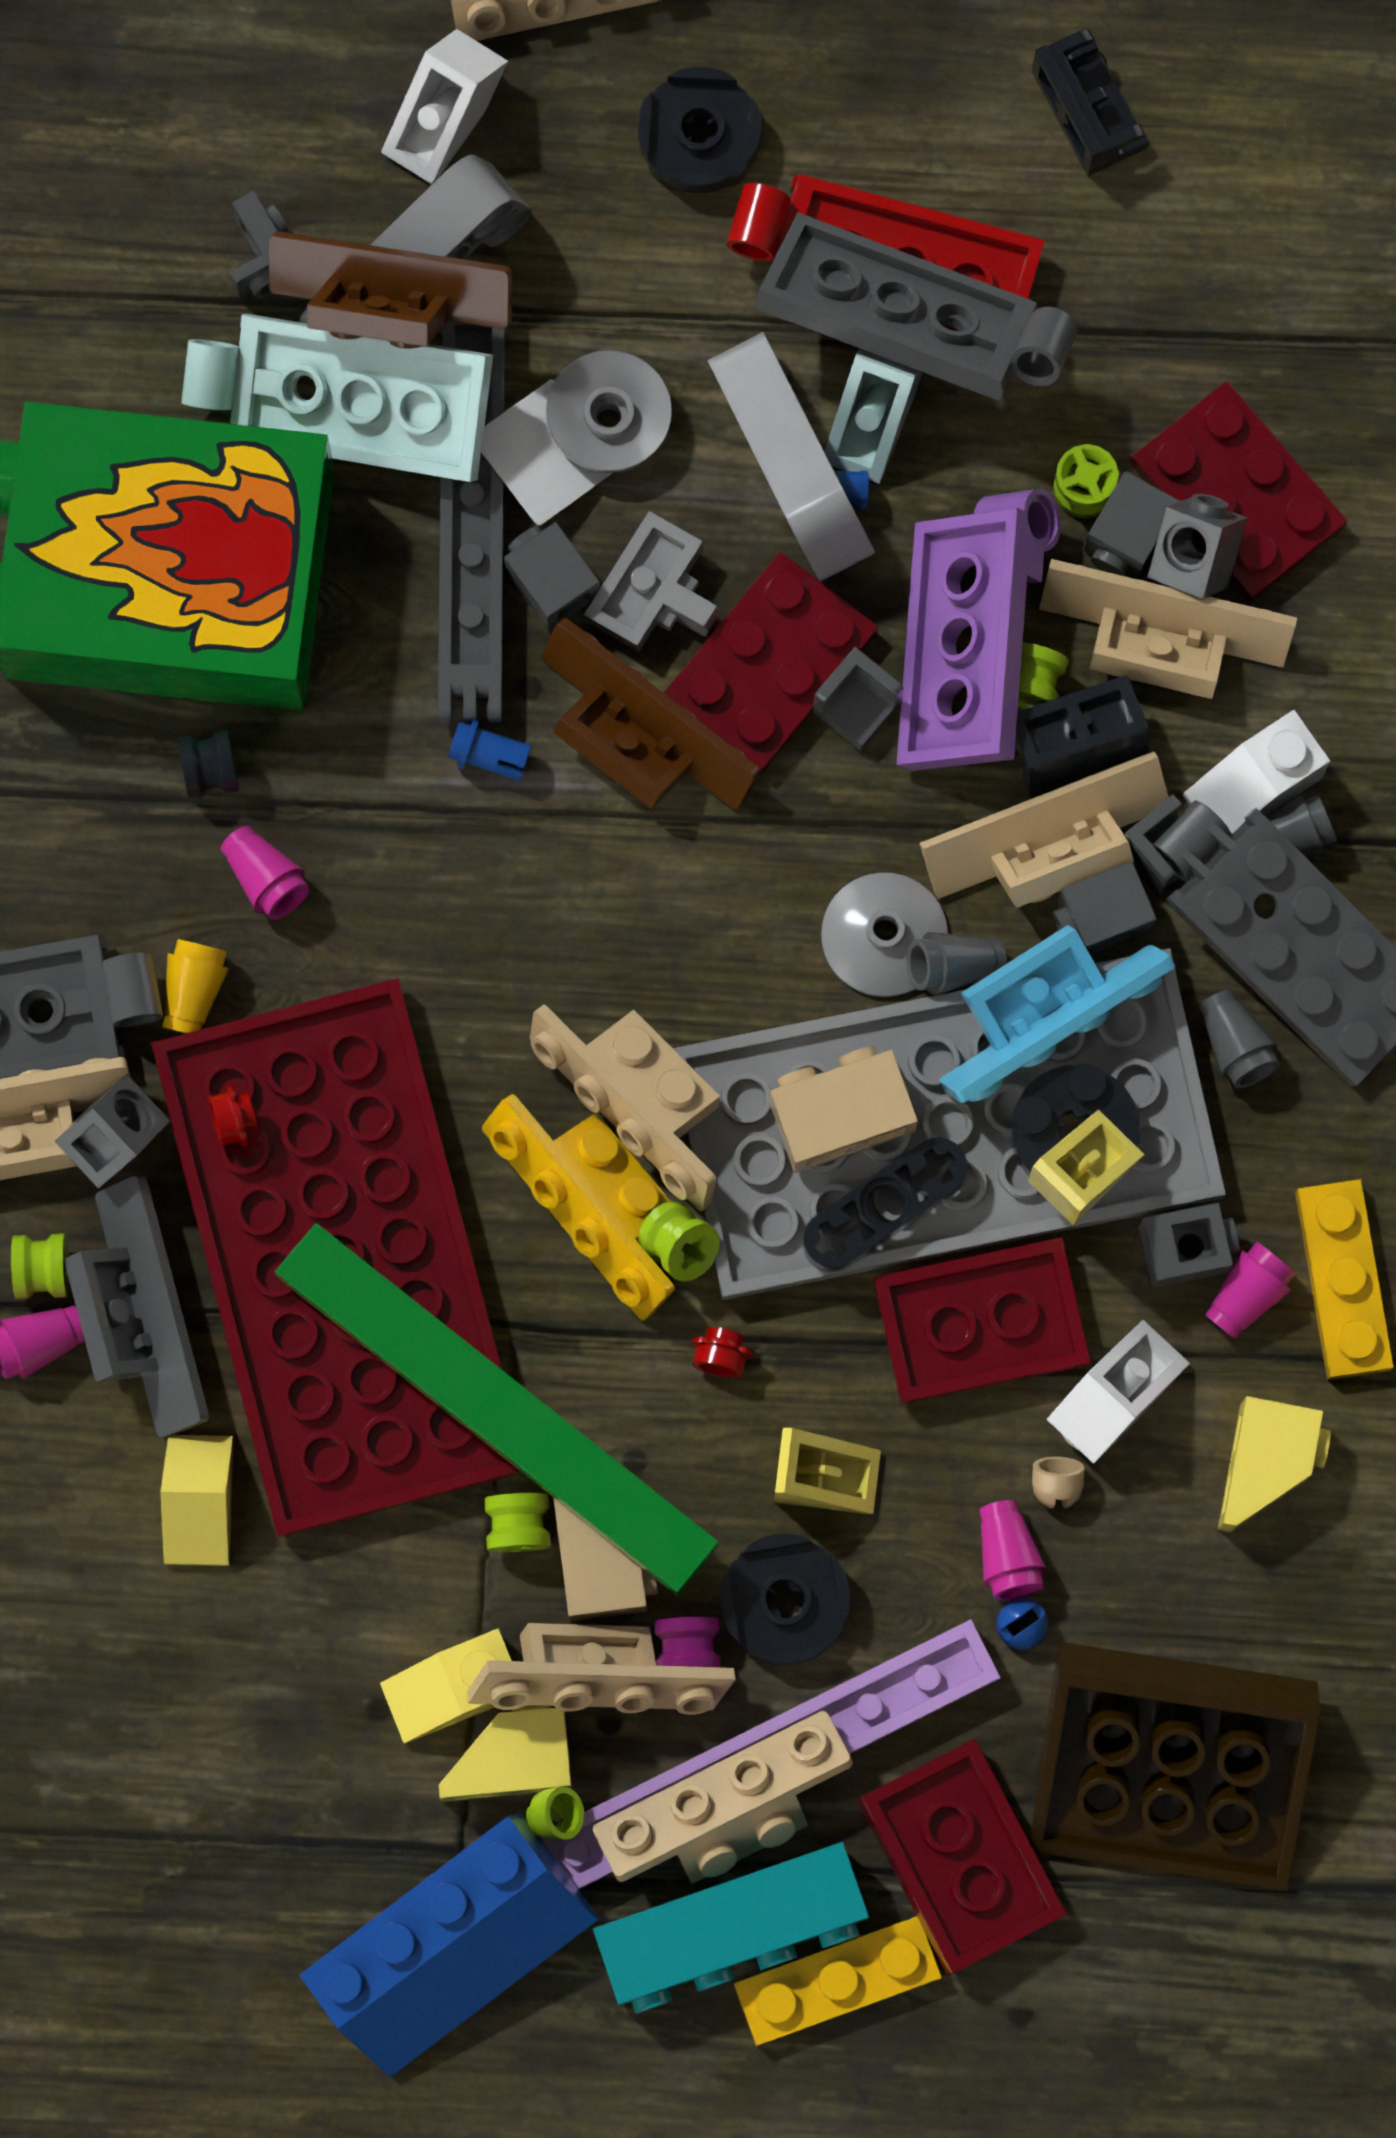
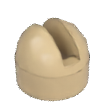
M1044 1457L1036 1460L1033 1463L1032 1486L1037 1500L1051 1509L1054 1508L1056 1499L1061 1500L1064 1508L1071 1507L1080 1498L1084 1486V1465L1075 1459L1067 1457Z

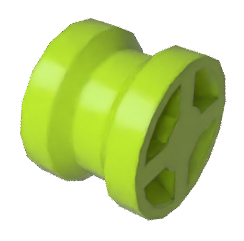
M1090 444L1075 446L1064 453L1058 462L1053 485L1055 500L1063 511L1073 517L1084 519L1095 517L1101 513L1118 482L1119 472L1116 461L1111 454L1099 446ZM1080 486L1081 488H1085L1088 490L1090 495H1088L1086 491H1081L1078 488L1073 489V487Z
M1022 642L1018 707L1027 709L1059 698L1055 686L1057 679L1066 673L1069 662L1066 656L1044 646Z
M675 1201L666 1202L654 1208L642 1223L638 1235V1243L653 1261L662 1264L663 1269L670 1276L683 1282L694 1280L703 1275L713 1264L720 1246L719 1234L713 1226L704 1220L697 1219L689 1208Z
M65 1233L51 1234L46 1241H32L27 1235H13L11 1243V1273L16 1300L30 1299L35 1292H49L54 1298L68 1297L70 1281L64 1258L69 1257Z
M512 1493L486 1497L485 1512L492 1518V1531L486 1536L487 1551L525 1552L551 1548L550 1533L543 1527V1515L549 1509L548 1494Z

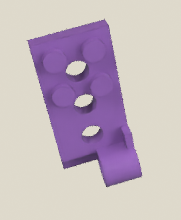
M1038 488L986 496L977 503L974 514L915 523L903 674L904 690L901 700L897 752L898 766L910 771L1014 759L1027 582L1031 584L1042 582L1044 551H1049L1055 547L1061 530L1058 506L1052 495L1045 489ZM975 565L977 570L975 582L968 591L962 593V577L971 566ZM971 625V641L962 653L957 654V639L960 633ZM966 686V704L959 713L953 715V698Z

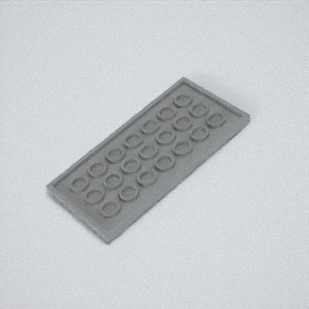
M1170 948L1162 950L1169 954L1173 960ZM1129 957L1095 963L1102 975ZM1175 968L1162 976L1163 982L1154 991L1140 998H1127L1108 1010L1110 1015L1101 1025L1084 1033L1074 1032L1055 1044L1056 1051L1048 1059L1032 1067H1019L1002 1078L1003 1084L995 1093L975 1102L968 1100L960 1103L946 1093L939 1082L941 1077L991 1046L961 994L965 990L673 1048L720 1095L718 1108L687 1133L691 1151L717 1178L712 1204L704 1209L706 1222L713 1226L719 1234L720 1246L714 1263L722 1300L1224 1199L1226 1195ZM874 1046L877 1054L892 1049L918 1120L915 1133L794 1174L769 1104L770 1090L780 1087L777 1080L783 1075L806 1067H814L816 1075L840 1067L838 1059L841 1056L864 1047ZM1093 1064L1104 1073L1117 1079L1134 1100L1140 1118V1142L1137 1148L1145 1155L1073 1226L1028 1182L1029 1176L1019 1165L1011 1144L1012 1118L1014 1109L1024 1089L1036 1077L1050 1069L1064 1065ZM1073 1114L1063 1116L1059 1121L1065 1123L1063 1129L1057 1128L1059 1138L1061 1140L1087 1118L1077 1119ZM936 1137L946 1138L955 1142L963 1150L967 1160V1173L963 1185L953 1196L842 1271L825 1272L817 1269L808 1261L803 1250V1236L808 1222L815 1215L927 1139ZM932 1153L924 1157L927 1162L926 1170L911 1182L907 1170H902L896 1174L910 1186L916 1204L926 1200L925 1197L918 1193L921 1185L931 1178L937 1177L943 1184L951 1181L948 1172L953 1161L948 1156L938 1160ZM883 1187L869 1194L866 1200V1208L870 1216L875 1220L891 1222L902 1214L904 1203L898 1192L891 1188ZM850 1206L843 1211L851 1217V1223L840 1231L833 1233L827 1225L819 1229L821 1241L816 1246V1249L821 1254L831 1250L837 1257L844 1255L846 1252L843 1248V1242L847 1236L857 1229H860L864 1241L874 1235L860 1224L854 1206Z

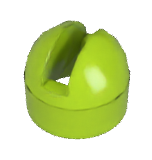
M547 1788L533 1796L530 1807L526 1811V1820L533 1833L541 1839L549 1841L572 1839L580 1832L583 1826L584 1807L578 1794L571 1788ZM552 1821L558 1823L557 1827L552 1823Z

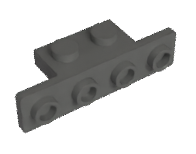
M144 1175L131 1176L97 1192L95 1196L108 1249L80 1251L64 1258L95 1381L105 1382L142 1377L156 1433L162 1438L176 1435L207 1422L209 1412L148 1181Z

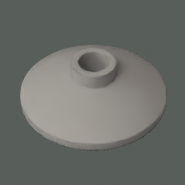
M612 350L589 353L567 365L557 376L550 389L546 408L550 434L562 453L571 461L586 469L604 473L626 471L650 459L666 439L672 414L668 389L655 369L634 355ZM604 410H613L619 414L621 420L614 427H604L598 422L597 416Z
M874 873L853 880L835 895L824 915L821 942L828 965L845 985L867 996L892 998L917 990L910 980L907 968V953L911 942L915 939H922L927 932L948 934V927L939 902L922 884L900 874ZM882 920L891 921L897 927L898 933L891 940H881L874 934L873 927L875 924Z

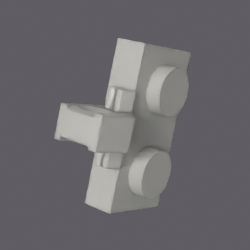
M649 511L584 613L585 622L637 652H640L656 625L670 631L677 621L681 625L706 637L719 617L716 611L718 607L694 593L699 586V581L689 575L690 570L704 550L703 541Z

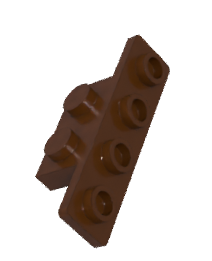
M280 231L274 232L269 238L270 291L274 294L312 299L307 304V328L329 331L333 337L339 339L368 337L387 340L391 345L398 348L413 349L421 346L428 347L447 321L505 329L512 320V270L508 266Z
M563 618L554 627L541 658L548 666L584 693L559 719L553 732L650 809H653L686 774L694 778L732 809L737 810L745 802L760 774V769L741 750L724 741L701 723L691 711L675 703L652 685L642 673L630 668L603 647L593 635L583 631L569 619Z

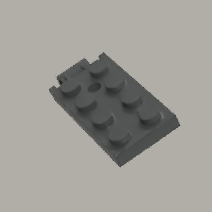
M797 213L758 291L754 306L755 309L998 401H1001L1007 386L1005 380L1007 374L1018 376L1024 382L1035 386H1047L1054 383L1060 375L1077 336L1075 321L1061 309L1054 307L1037 309V302L801 213ZM944 326L953 327L958 331L949 330Z
M1193 801L1152 844L1174 870L1175 876L1183 881H1187L1180 890H1175L1167 898V904L1350 1087L1357 1086L1396 1045V948L1257 808L1252 809L1244 817L1245 822L1232 834L1224 821L1214 811L1199 801ZM1261 894L1270 896L1275 903V911L1268 919L1259 917L1254 911V901Z
M98 934L0 952V1079L18 1076L25 1071L33 1069L46 1071L79 1065L93 1058L112 1059L124 1057L126 1059L123 1046L118 1044L116 1027L142 1026L157 1022L163 1018L153 954L146 952L128 953L111 957L104 961L103 952L107 951L106 939ZM46 1001L52 1005L53 1014L47 1022L36 1023L30 1019L29 1010L34 1003Z

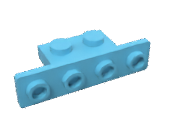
M1069 925L1063 927L961 993L991 1046L939 1079L940 1084L946 1093L960 1103L968 1100L975 1102L987 1098L1002 1086V1078L1019 1067H1032L1048 1059L1056 1051L1055 1044L1074 1032L1084 1033L1101 1025L1109 1017L1110 1013L1108 1010L1127 998H1140L1154 991L1163 982L1162 976L1175 968L1173 960L1166 952L1154 945H1148L1101 975L1076 929Z

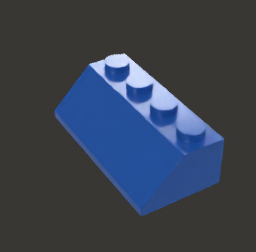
M518 1813L506 1817L299 1976L336 2028L384 2073L392 2077L600 1918L544 1841L530 1829L525 1815Z

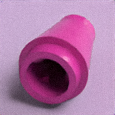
M243 826L235 830L223 842L221 852L226 856L229 865L257 913H266L271 920H278L293 912L305 900L310 890L309 885L304 881L305 871L259 834H256L250 826Z
M1257 1241L1248 1253L1241 1250L1212 1302L1213 1305L1205 1315L1235 1339L1242 1330L1249 1327L1292 1291L1287 1285L1297 1273Z
M72 1305L64 1309L59 1308L0 1319V1372L4 1379L20 1375L24 1380L74 1349L78 1344L85 1342L76 1306Z
M997 1501L980 1508L984 1586L991 1588L993 1598L997 1601L1024 1598L1041 1591L1044 1588L1042 1575L1047 1569L1024 1518L1019 1512L1017 1501Z

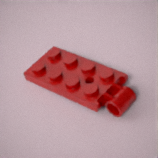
M798 174L794 176L792 181L791 198L785 192L772 186L759 183L745 184L742 188L726 243L728 249L740 256L757 261H772L773 263L797 213H801L1029 299L1045 240ZM944 326L949 330L958 331L953 327Z

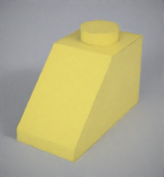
M1249 1396L1245 1397L1239 1408L1218 1530L1232 1532L1303 1484L1312 1475L1313 1466L1324 1468L1329 1450L1331 1430L1320 1428L1323 1411Z
M499 1628L436 1653L380 1683L404 1744L495 1708L492 1704H468L467 1691L487 1661H511Z
M525 1705L521 1708L513 1709L512 1712L498 1713L439 1783V1798L441 1801L539 1793L544 1789L555 1787H569L572 1789L565 1711L551 1708V1706Z

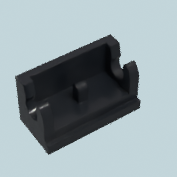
M1089 29L1078 31L1051 45H1044L1035 50L1032 74L1087 176L1095 174L1148 148L1149 141L1142 126L1137 124L1104 63Z
M1127 675L1017 712L1014 756H1019L1024 771V784L1030 798L1056 790L1149 753V726Z

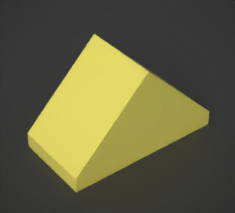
M1098 1109L1033 1165L1028 1182L1074 1226L1145 1154Z
M783 1428L774 1503L873 1514L881 1450L795 1428Z
M168 1436L160 1491L165 1565L230 1566L233 1436Z

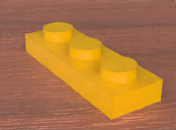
M1361 1179L1298 1188L1295 1195L1327 1380L1391 1371L1394 1367Z
M916 1916L736 1982L734 1986L755 2045L759 2046L941 1979L942 1977L925 1931Z

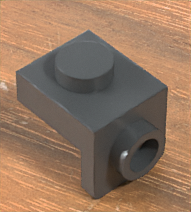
M252 191L232 202L236 223L257 257L230 273L234 291L240 301H244L253 295L255 298L261 299L274 294L269 288V238L276 231L290 233L275 205L273 204L264 209L257 195Z

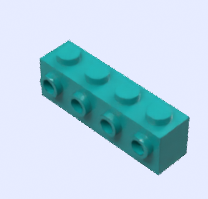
M840 1842L593 1928L618 2005L621 2006L632 2002L635 2014L673 2001L669 1989L694 1980L697 1991L700 1992L732 1981L735 1977L731 1967L757 1959L760 1970L795 1959L797 1954L794 1945L819 1937L823 1949L858 1937L860 1935L856 1923L867 1920L869 1916L844 1844Z

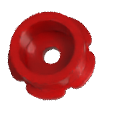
M225 1085V1092L208 1096L214 1128L221 1146L240 1142L241 1147H244L248 1144L246 1133L257 1130L253 1106L248 1093L236 1095L231 1085Z
M718 1327L707 1328L705 1337H695L690 1343L691 1346L695 1347L692 1366L701 1372L724 1378L742 1377L745 1362H747V1359H753V1352L746 1346H743L744 1336L742 1334Z

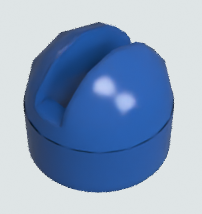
M1029 1598L1010 1600L1001 1608L996 1619L998 1637L1007 1647L1017 1651H1027L1038 1646L1045 1638L1049 1626L1048 1616L1044 1608L1038 1602ZM1033 1609L1039 1620L1013 1637L1007 1626L1019 1620L1028 1611Z

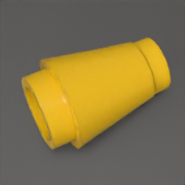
M177 939L174 954L167 953L165 1017L162 1027L184 1033L201 1030L202 1024L205 1023L229 968L223 967L227 951Z

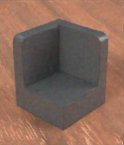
M854 647L815 693L813 713L859 751H862L901 706L904 687L859 649Z
M1174 795L1166 799L1125 832L1124 835L1130 845L1135 869L1159 897L1181 881V879L1175 876L1176 874L1171 866L1152 845L1179 817L1178 813L1182 804Z

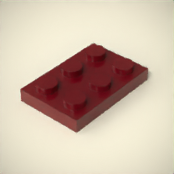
M1228 381L1224 382L1138 450L1130 459L1129 464L1146 483L1179 501L1191 498L1193 494H1207L1226 501L1229 504L1228 511L1247 517L1230 581L1249 603L1253 602L1342 531L1348 522ZM1193 529L1192 537L1206 552V542L1203 535L1198 530Z
M780 551L663 693L679 706L691 711L701 723L728 744L741 750L751 762L759 767V775L761 776L813 713L814 695L854 647L861 652L865 650L878 634V626Z
M1062 1237L873 1278L900 1405L1080 1368L1090 1364Z
M976 1739L857 1799L947 1976L1067 1915Z

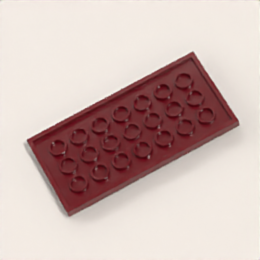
M399 978L152 1042V1050L277 1537L291 1536L523 1474L278 1279L274 1272L313 1225L317 1223L502 1370ZM225 1085H231L236 1095L248 1093L253 1106L257 1130L246 1133L248 1144L244 1147H241L240 1142L221 1146L214 1128L208 1096L225 1092Z

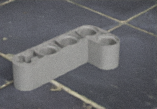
M468 155L445 171L371 245L465 260L481 243L490 247H496L507 241L527 222L531 216L532 209L491 163L475 155ZM307 308L300 316V323L307 324Z
M761 332L707 360L818 580L821 582L875 554L876 552L765 334Z

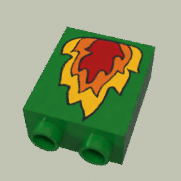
M25 401L19 442L0 440V516L8 517L2 563H0V669L5 679L304 712L335 476L328 434Z

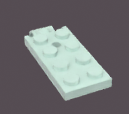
M252 314L241 315L239 346L212 340H188L181 403L184 405L212 410L232 409L230 424L328 434L332 458L467 482L478 480L493 355L432 344H429L428 347L421 346L413 349H403L391 345L387 340L368 337L339 339L333 337L329 331L307 328L306 323ZM302 376L310 377L315 383L316 392L310 400L303 399L297 392V382Z

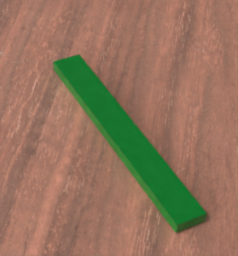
M317 1223L313 1225L274 1271L278 1279L677 1596L718 1548L719 1541Z

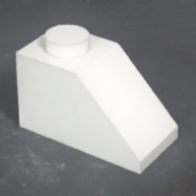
M458 29L429 48L424 53L381 153L430 184H433L444 172L485 113L508 60Z
M1292 710L1243 742L1185 791L1183 797L1189 806L1195 800L1205 804L1224 821L1233 834L1245 822L1244 817L1252 809L1257 808L1266 816L1321 780L1330 760L1296 711Z
M1142 1320L1082 1378L1047 1420L1063 1435L1064 1439L1072 1447L1080 1450L1094 1464L1136 1422L1190 1363L1150 1325Z

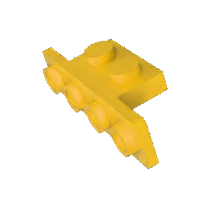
M514 1094L503 1099L482 1125V1130L490 1139L494 1150L510 1163L530 1187L535 1199L550 1211L571 1236L578 1251L588 1257L611 1284L618 1299L629 1306L640 1320H646L657 1311L675 1288L673 1283L638 1243L639 1230L645 1218L654 1208L663 1203L671 1202V1200L598 1113H594L553 1141Z

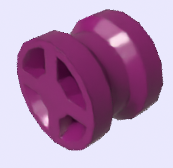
M679 1617L656 1620L655 1635L662 1641V1654L656 1660V1666L721 1668L720 1656L713 1650V1638L719 1632V1618Z

